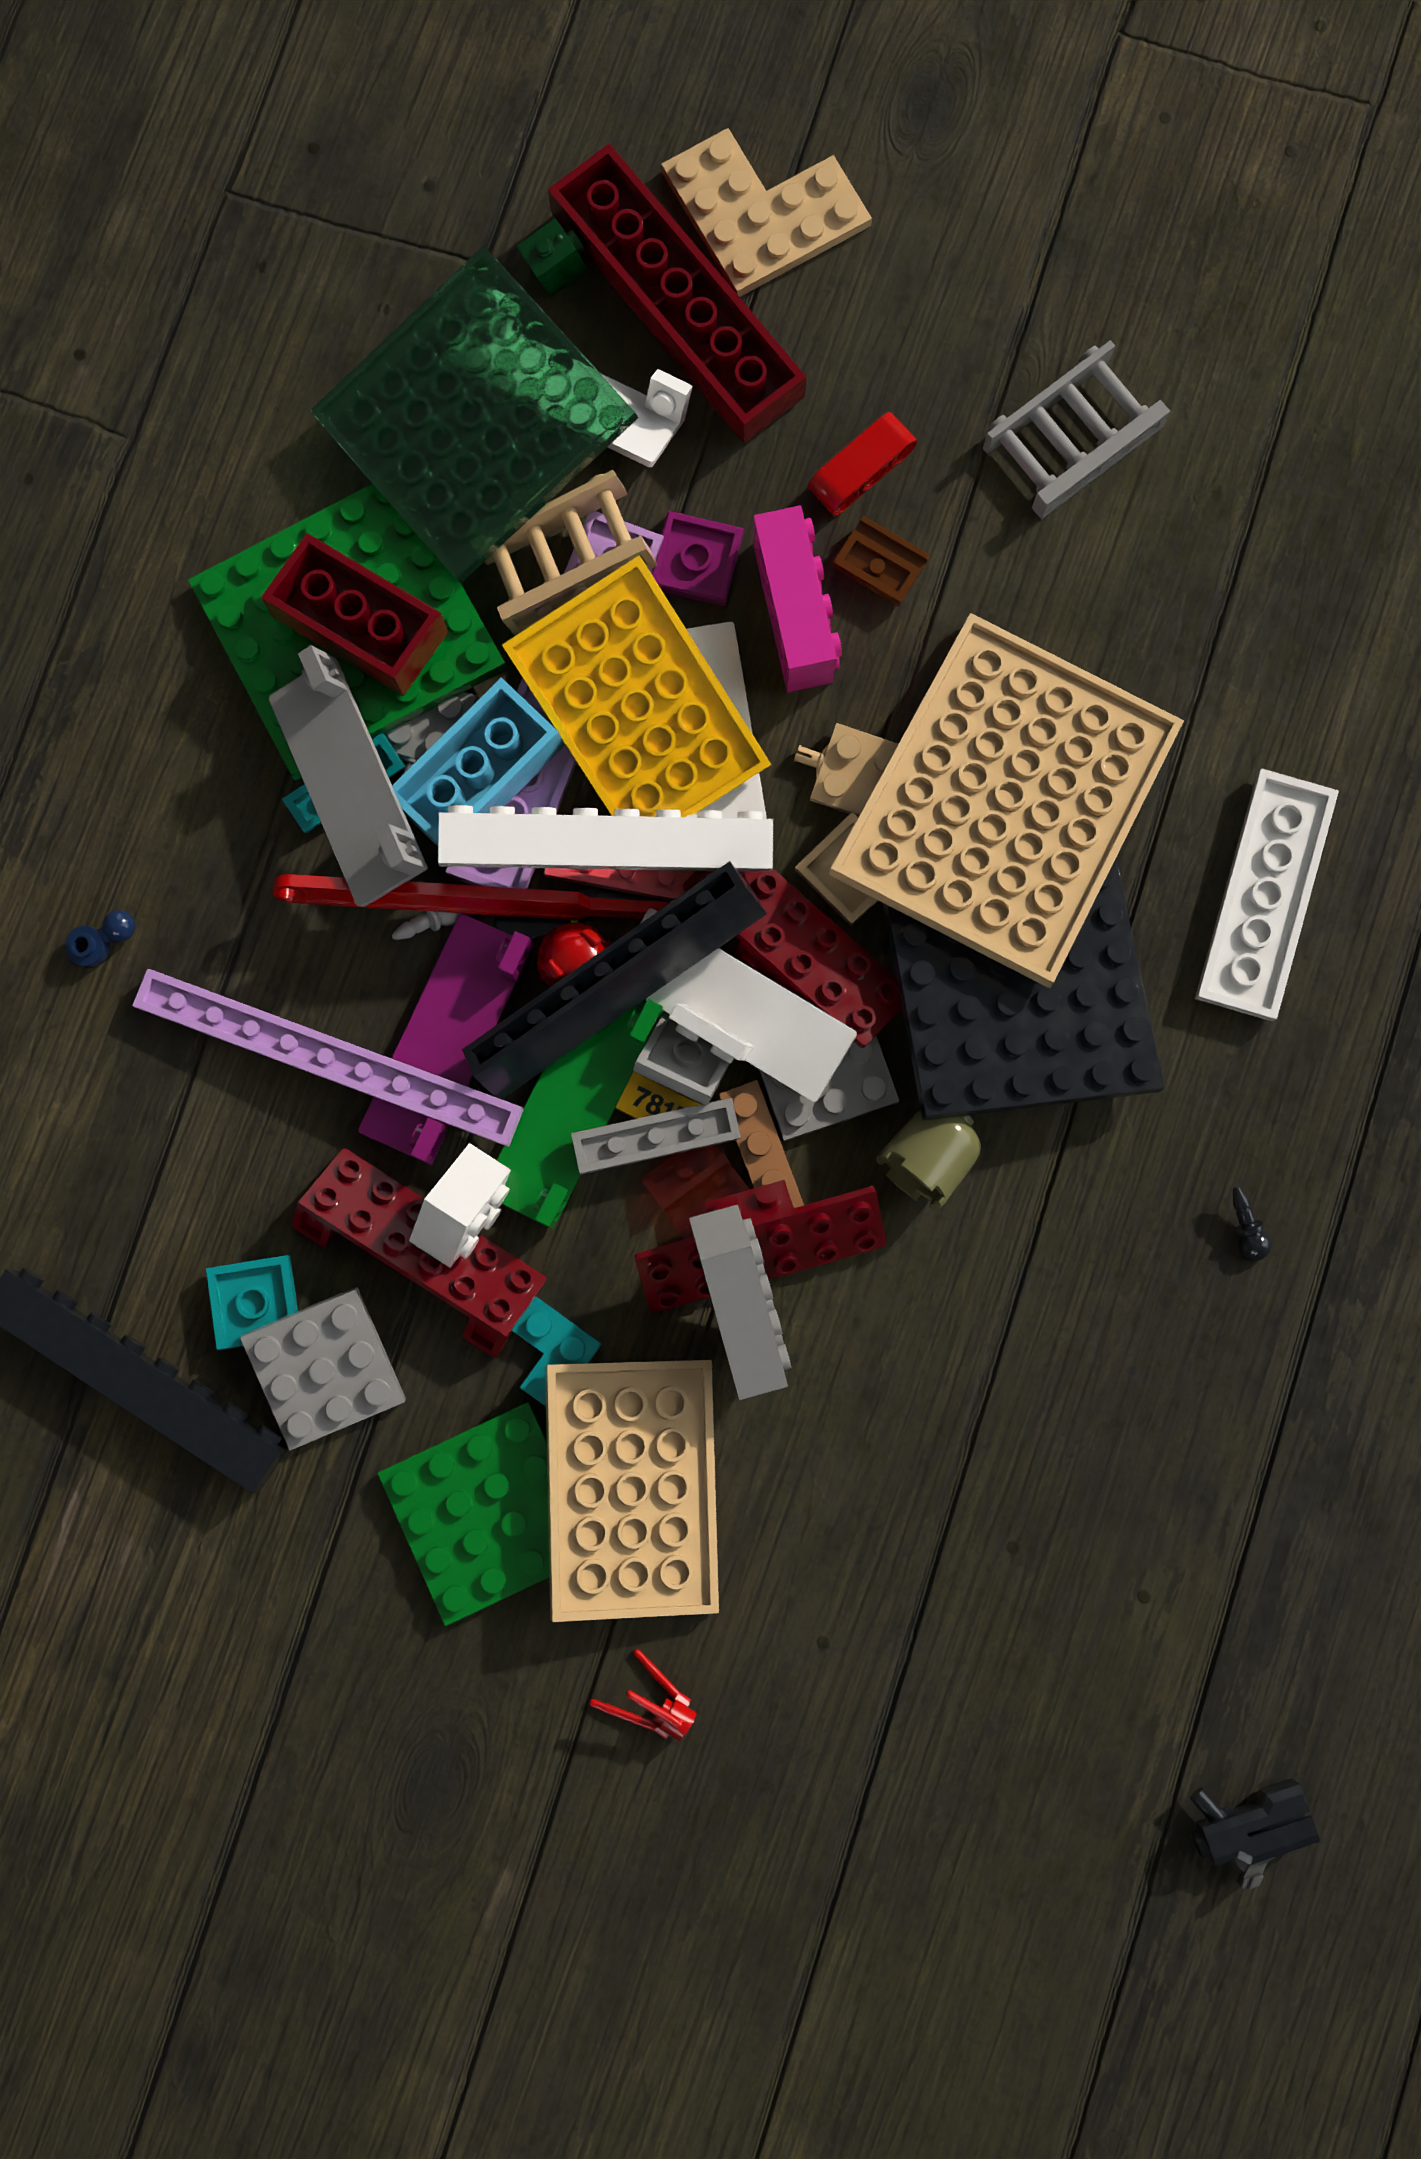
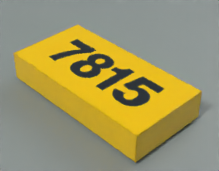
M633 1072L615 1108L638 1119L700 1104Z

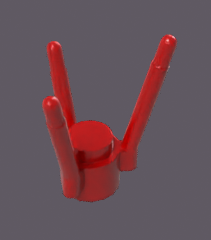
M635 1649L633 1655L673 1698V1701L665 1698L660 1706L632 1690L626 1692L628 1699L654 1714V1721L596 1699H591L589 1705L604 1713L651 1730L664 1739L671 1736L680 1742L687 1734L697 1715V1712L688 1707L691 1699L679 1692L640 1649Z

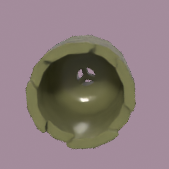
M920 1109L878 1154L876 1161L879 1165L886 1163L890 1167L886 1176L904 1193L915 1201L922 1195L931 1200L929 1208L940 1210L976 1163L980 1154L981 1143L976 1131L972 1127L974 1121L969 1115L923 1121Z

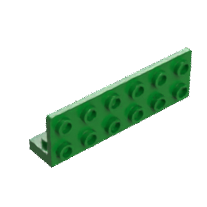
M649 999L646 1003L640 1002L543 1070L524 1107L510 1146H504L497 1159L499 1163L511 1170L505 1184L510 1190L502 1202L503 1205L554 1229L581 1177L571 1133L607 1126L634 1072L636 1060L664 1013L663 1006Z

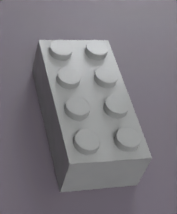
M738 1204L690 1217L691 1228L739 1400L788 1387L784 1370L792 1367L786 1345L783 1342L782 1328L772 1300L774 1299L768 1276L765 1273L764 1259L751 1218L742 1219Z

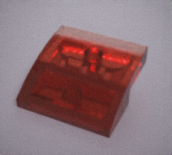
M717 1145L676 1153L640 1179L684 1239L694 1237L689 1218L708 1213L705 1202L750 1190Z

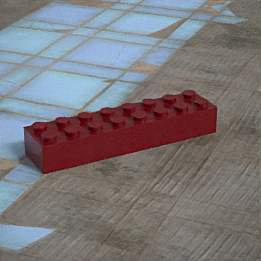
M610 143L548 189L552 215L567 232L571 229L574 231L585 248L583 252L743 443H746L805 397L806 375Z

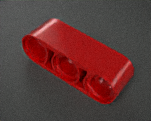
M888 412L818 470L808 482L807 488L833 516H837L900 464L914 450L918 440L892 412Z

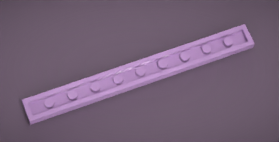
M147 969L132 1005L137 1009L507 1147L510 1146L524 1110L518 1105L151 969Z

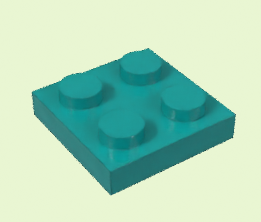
M289 1255L206 1268L217 1350L243 1347L240 1339L242 1334L298 1311L291 1256Z

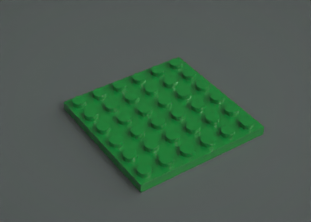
M398 470L188 579L295 781L302 778L269 701V697L302 675L304 667L298 653L312 645L337 658L372 739L437 707L439 703L454 695L457 696L507 670L501 654ZM306 533L441 612L448 629V634L404 697L273 618L262 601L261 596Z

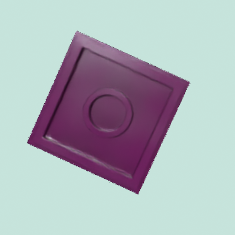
M668 510L661 534L664 536L656 558L658 566L652 569V576L662 592L725 607L744 535V528Z

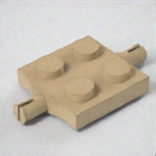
M836 723L830 743L823 749L822 753L799 745L794 761L816 768V783L810 801L848 814L853 812L859 817L895 752L898 743Z

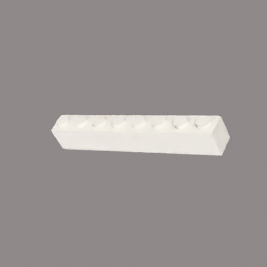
M453 805L448 806V813H439L438 864L442 867L716 871L730 861L738 872H769L773 869V819H763V812L741 811L738 812V818H722L721 811L702 810L697 811V818L680 817V810H656V817L639 816L638 809H615L614 816H598V809L574 808L573 815H556V808L533 807L531 808V814H515V808L508 806L490 807V813H473L472 806Z

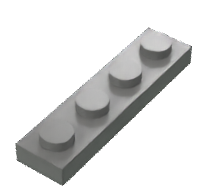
M732 1098L711 1102L707 1106L701 1104L571 1133L580 1175L741 1139Z

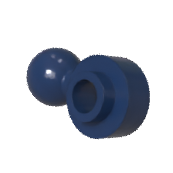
M115 910L105 916L102 928L100 929L90 926H79L73 929L65 941V951L68 958L80 966L88 968L99 966L106 960L109 954L110 941L124 942L132 937L135 932V921L129 913ZM84 939H87L88 948L86 951L81 952L80 944Z

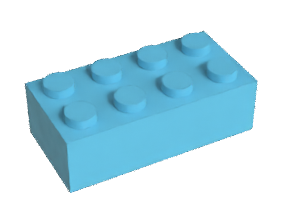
M501 677L392 787L404 814L438 846L439 813H448V806L453 805L472 806L473 813H490V807L505 806L565 745L559 732Z

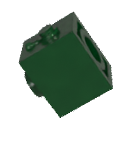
M556 218L517 245L532 271L551 297L589 270L579 255L585 251L584 246L572 229L565 233Z

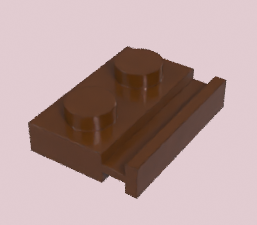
M863 515L859 524L852 531L833 561L832 568L900 607L919 578L923 568L929 562L931 555Z

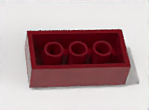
M308 533L303 537L261 596L262 601L273 618L403 697L448 634V629L441 612Z

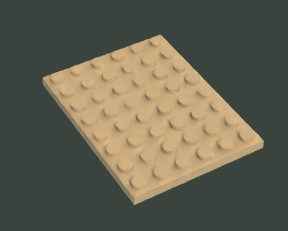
M970 613L828 875L1050 988L1184 720Z

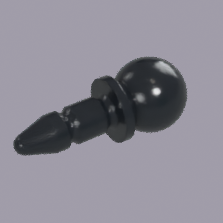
M1234 1187L1233 1206L1237 1210L1236 1215L1240 1224L1235 1228L1236 1235L1240 1236L1238 1241L1239 1251L1248 1260H1262L1271 1251V1239L1263 1231V1221L1255 1220L1253 1210L1249 1207V1198L1240 1187Z

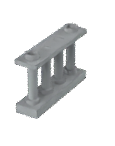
M1111 340L1099 349L1097 346L1088 349L1078 360L1079 364L1008 418L1005 415L998 417L986 430L987 436L983 450L987 455L1002 444L1037 486L1035 490L1037 495L1032 509L1041 520L1162 429L1171 412L1161 399L1150 408L1146 405L1141 406L1107 366L1115 349V345ZM1092 375L1097 378L1128 415L1127 422L1129 424L1120 431H1117L1116 428L1110 429L1078 391L1077 387ZM1062 398H1064L1099 440L1097 442L1098 447L1088 455L1085 451L1079 452L1046 412L1047 409ZM1032 421L1068 463L1066 466L1068 470L1058 478L1055 475L1049 476L1015 435Z

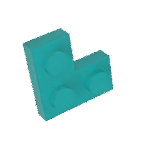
M535 1296L512 1331L544 1354L520 1388L546 1406L545 1365L588 1364L602 1343Z

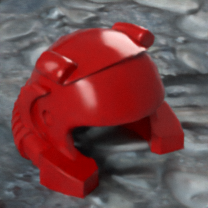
M568 923L561 926L557 925L542 938L543 941L538 951L537 967L541 981L545 982L549 987L553 986L610 946L612 942H607L600 934V930L587 924Z

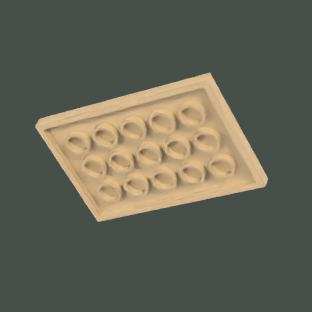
M712 1360L545 1365L550 1620L552 1622L719 1613Z

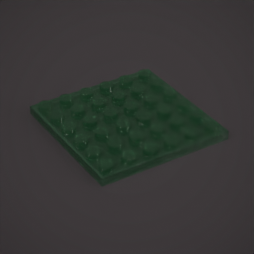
M484 245L310 410L314 417L460 583L471 575L639 418L635 411Z

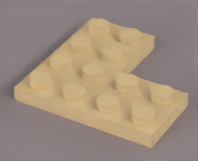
M729 128L661 164V172L728 284L739 297L867 229L872 223V217L834 155L766 191Z

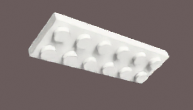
M1262 768L1257 772L1195 999L1272 1022L1277 1019L1337 800L1338 790Z

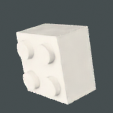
M469 1143L424 1199L409 1241L449 1268L452 1267L459 1256L466 1259L479 1241L477 1235L482 1228L489 1230L501 1212L499 1206L510 1190L505 1184L511 1170Z

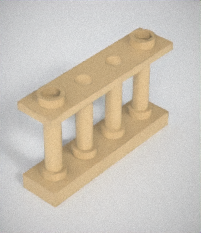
M614 470L605 474H598L592 477L588 483L499 528L489 529L481 537L471 541L473 548L487 565L493 562L497 565L510 598L508 602L498 606L497 609L502 621L515 636L638 555H640L649 570L658 566L653 553L640 535L634 539L630 537L616 504V500L628 494ZM601 508L615 540L616 547L595 557L580 518ZM566 526L581 564L560 575L544 536ZM530 544L545 582L524 593L509 554Z

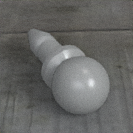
M422 911V914L410 919V922L402 923L393 932L392 938L394 940L411 938L415 933H420L429 927L433 931H437L441 925L450 926L455 924L462 913Z

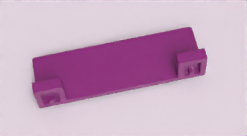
M460 914L392 1059L469 1087L473 1074L462 1049L499 1023L534 948L531 939L516 931L512 936L465 914ZM373 1097L359 1127V1132L432 1166L451 1125Z

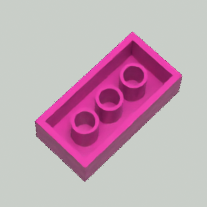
M801 505L753 516L752 544L787 693L833 683L835 669L840 668L839 657L842 656L838 632L831 633L830 618H833V610L829 594L822 595L821 580H824L822 561L820 556L813 557L812 543L815 542L813 523L811 518L804 519Z

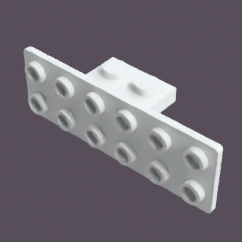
M652 908L649 909L641 923L658 911ZM719 948L646 998V1000L649 999L663 1006V1010L670 1014L669 1018L678 1023L675 1030L694 1042H697L699 1037L703 1038L713 1045L710 1052L729 1063L734 1058L747 1061L813 1102L820 1098L857 1036V1032Z

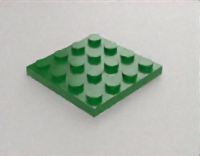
M530 1402L378 1472L382 1485L445 1626L549 1578L547 1439Z

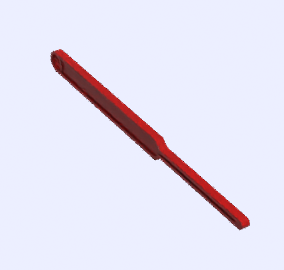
M284 874L274 879L273 896L283 902L360 907L356 905L346 879L343 877ZM407 881L368 904L365 908L579 920L588 916L643 919L649 909L652 908L659 911L670 902L590 898L580 892Z

